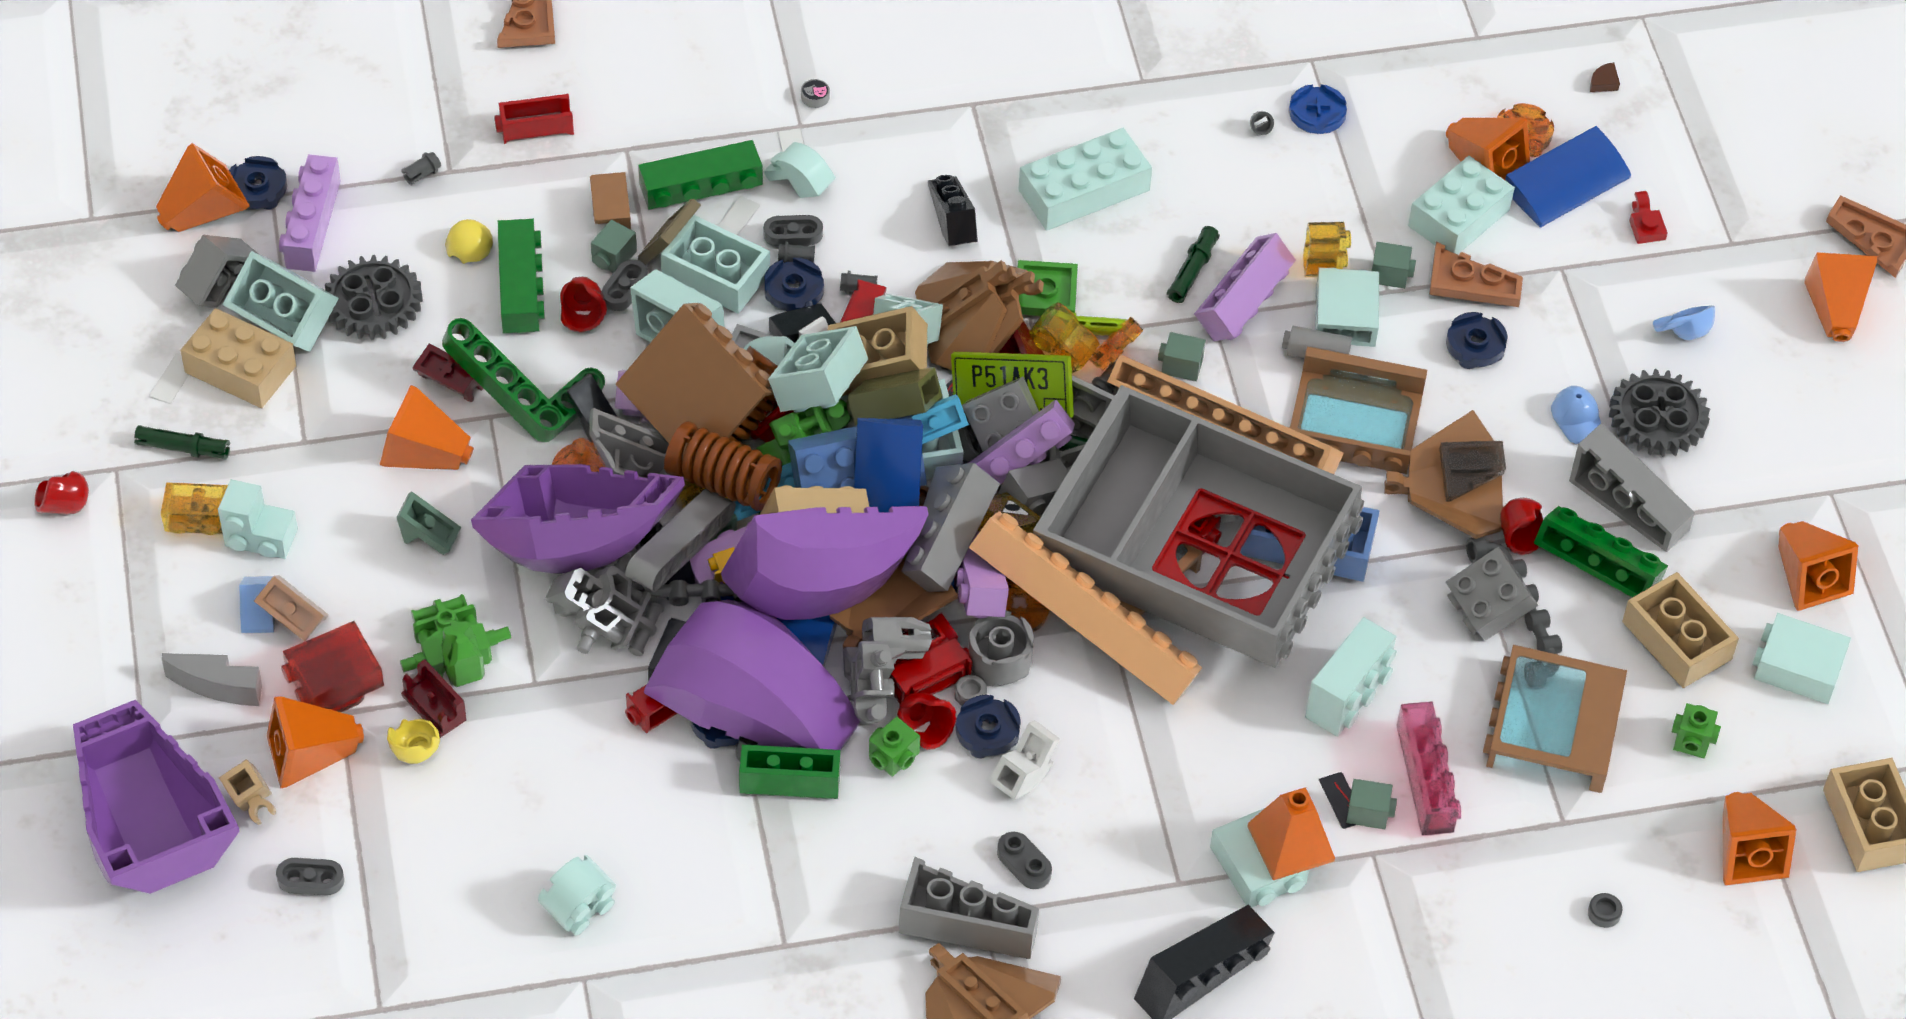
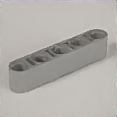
M704 489L632 556L626 567L625 576L652 591H657L729 523L735 511V502Z

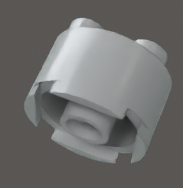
M1005 611V617L988 616L987 618H978L976 620V624L969 633L968 650L972 660L973 673L982 678L987 686L1011 684L1025 678L1029 674L1032 664L1034 634L1028 621L1021 616L1019 619L1011 615L1010 611Z

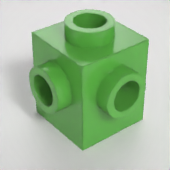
M1686 703L1683 715L1676 713L1671 732L1677 734L1673 750L1705 759L1709 744L1716 745L1721 726L1715 724L1718 712L1702 705Z
M897 716L884 728H877L869 738L870 761L877 769L885 770L892 777L901 769L906 770L914 762L915 757L920 753V735Z

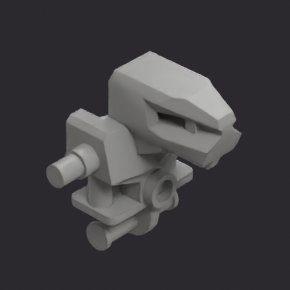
M627 553L620 557L613 566L597 571L595 577L579 568L557 576L553 580L545 599L547 602L553 603L556 614L563 617L576 615L575 624L583 630L576 648L579 652L588 654L598 635H603L611 640V648L614 650L625 647L629 644L635 632L637 634L628 650L636 656H643V650L649 637L655 635L657 630L655 624L660 613L664 611V607L659 603L650 602L645 617L642 616L652 594L646 590L639 591L632 586L633 580L625 576L626 567L632 558L631 554Z
M870 617L863 620V641L859 642L858 647H845L843 650L844 676L851 683V695L847 697L850 702H854L855 715L860 720L859 725L875 724L885 718L887 714V698H892L894 695V681L889 679L895 669L894 663L900 659L923 658L932 642L929 624L912 617ZM902 631H908V635H903Z

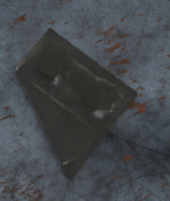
M1503 441L1441 442L1439 451L1446 502L1452 501L1505 473L1506 463Z

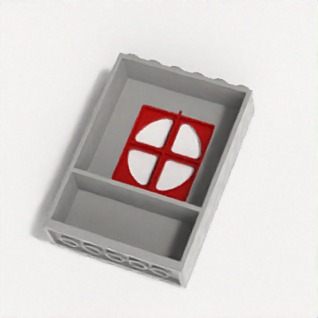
M1121 385L1033 529V534L1040 537L1044 542V546L1050 551L1060 553L1067 558L1070 563L1069 565L1076 571L1088 574L1095 581L1094 585L1102 591L1110 592L1125 603L1276 668L1281 658L1286 659L1289 656L1293 647V641L1291 640L1295 633L1300 634L1303 631L1307 622L1306 614L1309 608L1315 609L1322 593L1320 591L1322 585L1330 583L1336 568L1334 566L1338 558H1344L1349 547V537L1351 534L1356 535L1363 522V517L1360 516V513L1364 506V500L1361 499L1362 486ZM1213 515H1237L1244 519L1233 541L1227 547L1194 535L1188 530L1194 522ZM1255 526H1264L1280 543L1285 557V562L1281 569H1273L1240 553ZM1180 544L1190 545L1220 559V563L1206 587H1196L1182 573L1176 558V550ZM1233 566L1241 567L1273 583L1266 592L1246 599H1226L1216 594L1230 568Z

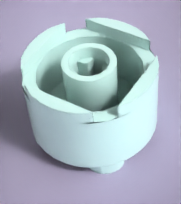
M584 855L583 861L576 857L562 866L550 878L554 885L548 892L543 888L538 897V902L566 931H571L577 936L588 927L589 919L597 912L603 915L611 909L615 903L612 895L616 884L588 855Z

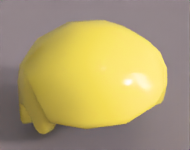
M472 219L461 220L450 228L445 242L447 255L449 257L456 256L463 264L479 262L489 255L493 246V236L490 230L482 223Z
M403 719L396 730L389 727L387 741L391 751L398 760L409 764H418L430 758L437 751L440 744L438 729L431 721L424 719L408 721Z

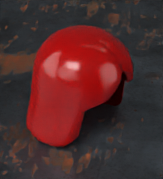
M582 276L572 278L570 282L562 287L560 292L562 324L569 330L579 333L590 331L600 325L607 313V307L598 284L588 277ZM575 311L591 312L588 315L577 314Z
M76 471L66 473L62 477L54 476L49 478V480L39 483L35 493L34 506L36 511L57 514L78 513L87 503L89 494L88 483L83 474Z
M1525 497L1512 499L1501 510L1500 522L1506 546L1513 553L1520 555L1531 554L1539 548L1538 545L1534 544V540L1543 522V516L1540 511L1542 505L1533 499Z
M924 692L909 694L900 703L897 717L913 730L930 722L924 732L915 731L920 735V746L922 748L930 750L940 747L947 741L954 730L956 710L949 701L939 699Z

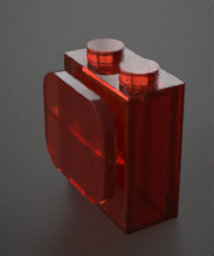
M355 621L283 651L285 664L281 666V670L287 683L293 682L297 688L294 690L297 701L343 712L359 705L364 700L365 694L384 686L382 668Z

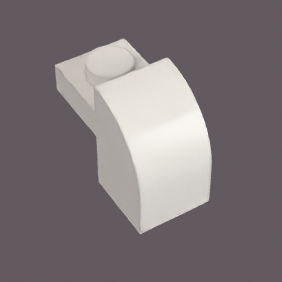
M1035 720L1028 723L1016 749L1001 756L989 782L1013 800L1028 794L1051 768L1053 761L1050 758L1060 738Z

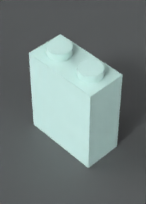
M1319 268L1316 283L1315 330L1352 337L1351 345L1375 347L1379 330V272Z
M1777 613L1774 623H1767L1761 641L1767 642L1765 649L1761 647L1757 649L1752 664L1758 667L1754 679L1829 704L1851 637Z
M1265 808L1213 829L1210 848L1242 900L1251 907L1257 905L1264 906L1282 894L1299 891L1306 885L1309 870L1272 880L1247 827L1248 822Z

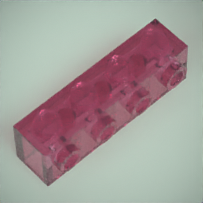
M1433 701L1401 704L1396 727L1421 836L1454 833L1456 821L1461 819L1460 801L1456 800L1454 794V775L1452 772H1449L1447 764L1448 750L1446 744L1442 743L1440 718L1436 717Z

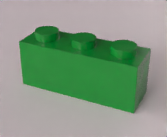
M742 744L739 768L740 793L838 799L841 750Z

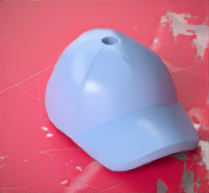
M1698 306L1679 311L1673 315L1654 320L1653 327L1657 332L1672 329L1678 337L1684 340L1703 337L1713 327L1715 306Z
M1569 386L1556 395L1551 405L1552 416L1571 443L1579 444L1601 424L1598 405L1594 397L1580 386Z

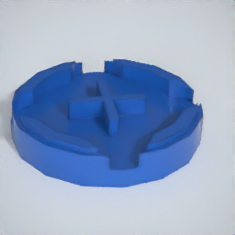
M1313 84L1305 85L1296 90L1291 96L1289 114L1295 125L1306 132L1315 134L1331 133L1340 128L1345 122L1347 103L1345 97L1338 90L1328 85L1321 84L1320 87H1313Z

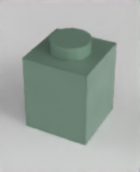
M610 220L591 242L592 262L599 268L607 269L612 273L616 271L621 263L630 260L637 252L636 232L613 220Z
M1376 242L1372 271L1379 272V285L1405 289L1407 277L1413 278L1416 260L1411 259L1412 247Z
M1170 332L1167 344L1161 343L1158 354V361H1163L1162 373L1197 381L1204 358L1206 340Z
M1353 779L1346 823L1385 830L1388 817H1395L1397 798H1391L1393 785Z

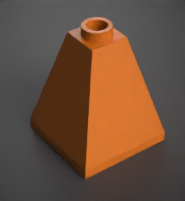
M1462 118L1456 123H1451L1446 130L1449 148L1461 162L1467 156H1471L1504 180L1508 173L1530 162L1527 120L1524 118Z
M191 143L185 150L156 208L160 213L157 219L166 230L173 228L181 232L246 210L250 205L227 166Z
M1816 253L1805 276V285L1827 337H1833V340L1838 342L1849 341L1857 328L1877 264V256Z
M410 385L387 432L380 466L458 470L461 463L468 464L474 447L469 446L471 437L417 387Z
M1804 521L1787 523L1780 528L1778 548L1794 607L1797 611L1854 594L1858 545L1856 542Z
M281 696L274 697L266 736L280 789L288 787L356 752L358 743H363V728L361 724L355 723L354 716Z
M1306 787L1281 794L1248 822L1247 827L1272 880L1335 862V856L1318 812Z
M1734 792L1725 796L1723 808V882L1725 885L1789 878L1797 829L1794 824L1752 793L1742 794Z

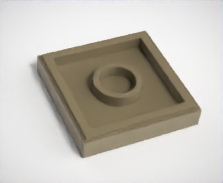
M694 198L685 203L668 218L641 251L637 259L645 265L669 246L700 208L701 204Z

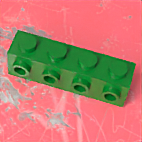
M753 140L638 164L639 185L648 210L687 202L693 198L697 200L763 185V165Z
M534 218L497 220L503 334L539 332V319H545L544 301H538V295H544L543 277H537V272H543L542 254H536V249L542 248L541 230L535 231Z
M1558 506L1545 516L1534 540V544L1632 598L1662 581L1668 565L1661 562L1656 555L1633 547L1632 543L1627 539L1611 535L1601 525L1588 522L1578 517L1575 511Z

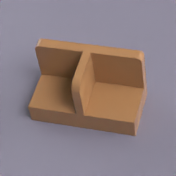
M626 173L591 175L590 184L595 224H606L613 220L631 229Z
M280 575L273 576L254 600L255 603L303 641H306L321 621L329 616L328 613Z

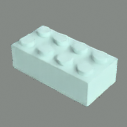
M1123 127L1021 166L1018 190L1047 231L1150 191L1152 166Z

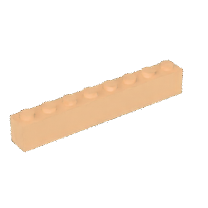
M1119 354L1107 381L1118 388L1123 385L1332 474H1335L1344 454L1332 446Z
M1000 511L990 517L969 548L1174 705L1201 671L1202 667L1197 664V659L1189 652L1180 651L1171 644L1172 641L1166 634L1154 631L1146 625V620L1140 614L1134 611L1130 612L1120 605V600L1114 594L1104 592L1094 585L1095 581L1088 574L1078 572L1072 568L1067 558L1057 552L1053 553L1046 548L1040 537L1033 533H1027L1020 528L1014 517L1006 513L1002 514Z

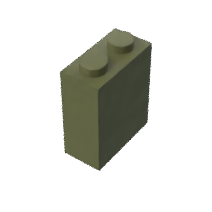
M935 367L868 379L862 382L848 395L846 402L848 414L850 417H853L855 426H857V418L894 419L926 413L942 397Z

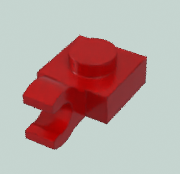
M1647 191L1635 192L1636 201H1632L1634 213H1631L1629 222L1637 244L1666 240L1668 232L1660 210L1651 211Z

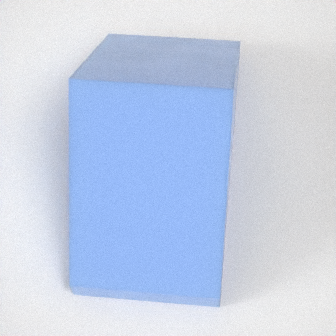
M273 576L244 577L239 584L241 633H274L275 618L254 602Z

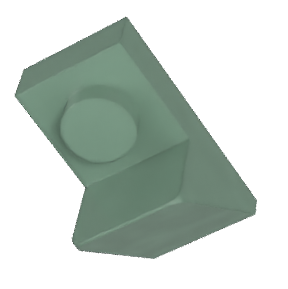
M412 491L408 493L396 517L406 544L416 538H420L442 555L450 551L461 529V526Z

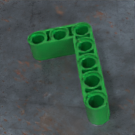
M456 318L452 320L442 339L445 351L534 439L540 442L551 441L578 417L574 407L567 408L561 402L566 401L572 404L566 392L569 388L589 374L593 376L601 390L605 386V377L601 371L592 367L585 368L548 399L467 319ZM452 334H460L465 340H457ZM474 355L484 357L487 362L478 361ZM496 377L505 378L508 384L499 382ZM518 399H526L530 405H523ZM540 420H547L551 423L552 427L544 426Z

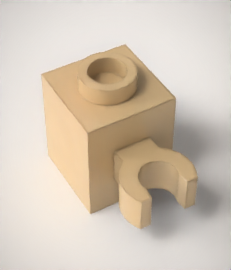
M247 759L219 777L235 805L244 812L248 810L249 817L257 825L262 823L257 815L260 808L266 807L272 815L276 814L274 805L264 799L271 795L272 792L256 767Z

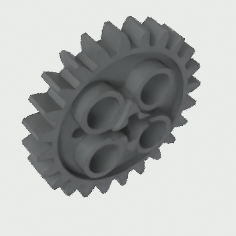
M372 255L370 261L367 262L363 256H360L358 264L348 260L349 268L346 269L338 266L339 275L330 274L331 283H325V291L339 298L329 316V322H336L337 330L345 328L347 336L357 332L359 340L362 339L364 334H369L371 341L379 333L383 339H386L387 331L397 335L398 326L407 329L408 320L415 321V312H421L420 302H423L421 282L417 281L416 272L410 273L408 264L400 267L399 259L388 263V256L386 255L381 261H377L375 255ZM365 279L371 280L380 316L375 315Z
M1654 369L1653 375L1650 376L1645 370H1642L1640 378L1632 373L1629 381L1622 379L1620 387H1615L1609 405V417L1613 418L1611 426L1619 427L1618 437L1627 435L1625 444L1638 443L1637 451L1647 447L1649 455H1652L1654 450H1659L1660 455L1664 457L1666 450H1670L1676 456L1679 447L1683 451L1688 452L1690 444L1697 446L1699 438L1704 437L1710 420L1708 418L1710 408L1705 407L1707 398H1699L1701 394L1700 388L1691 389L1693 381L1690 380L1682 383L1681 374L1674 379L1671 378L1669 370L1665 372L1664 376H1660L1657 369Z

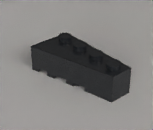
M1248 904L1151 957L1134 1000L1152 1019H1172L1253 961H1259L1264 958L1270 951L1269 944L1275 932Z

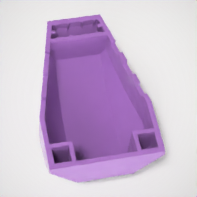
M582 464L524 465L471 519L472 527L490 545L512 562L528 569L554 574L567 573L579 568L589 571L611 564L630 552L673 506L685 486L684 478L649 473L647 475L648 478L638 477L637 471L626 470L624 475L613 474V469L601 467L599 472H593L590 469V465Z
M815 507L754 515L721 572L722 579L742 601L757 611L784 620L813 619L839 613L863 602L887 582L918 538L929 515L927 507H891L889 512L879 513L878 507H866L864 513H852L850 507H838L836 509L837 513H827L825 507Z
M730 599L700 603L667 646L644 690L646 695L698 726L709 730L712 726L727 731V736L738 740L741 736L758 742V745L842 750L860 723L850 700L834 677L776 617L757 611L745 602Z
M136 700L73 724L79 777L83 794V808L86 818V831L95 860L110 885L151 894L214 868L240 832L238 824L214 778L208 772L205 773L198 766V762L190 754L187 755L179 747L178 742L171 735L168 736L161 729L160 724Z

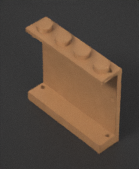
M701 303L683 304L616 383V386L668 443H670L672 436L679 426L686 421L695 423L697 428H707L710 433L717 432L720 437H730L765 396L774 395L768 380L770 375L760 370L752 362V355L732 340L733 336L730 331L718 325L712 318V312Z

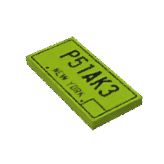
M953 352L951 354L953 395L956 394L959 397L961 405L974 397L1023 376L1039 411L1054 400H1057L1070 418L1074 416L1071 356Z

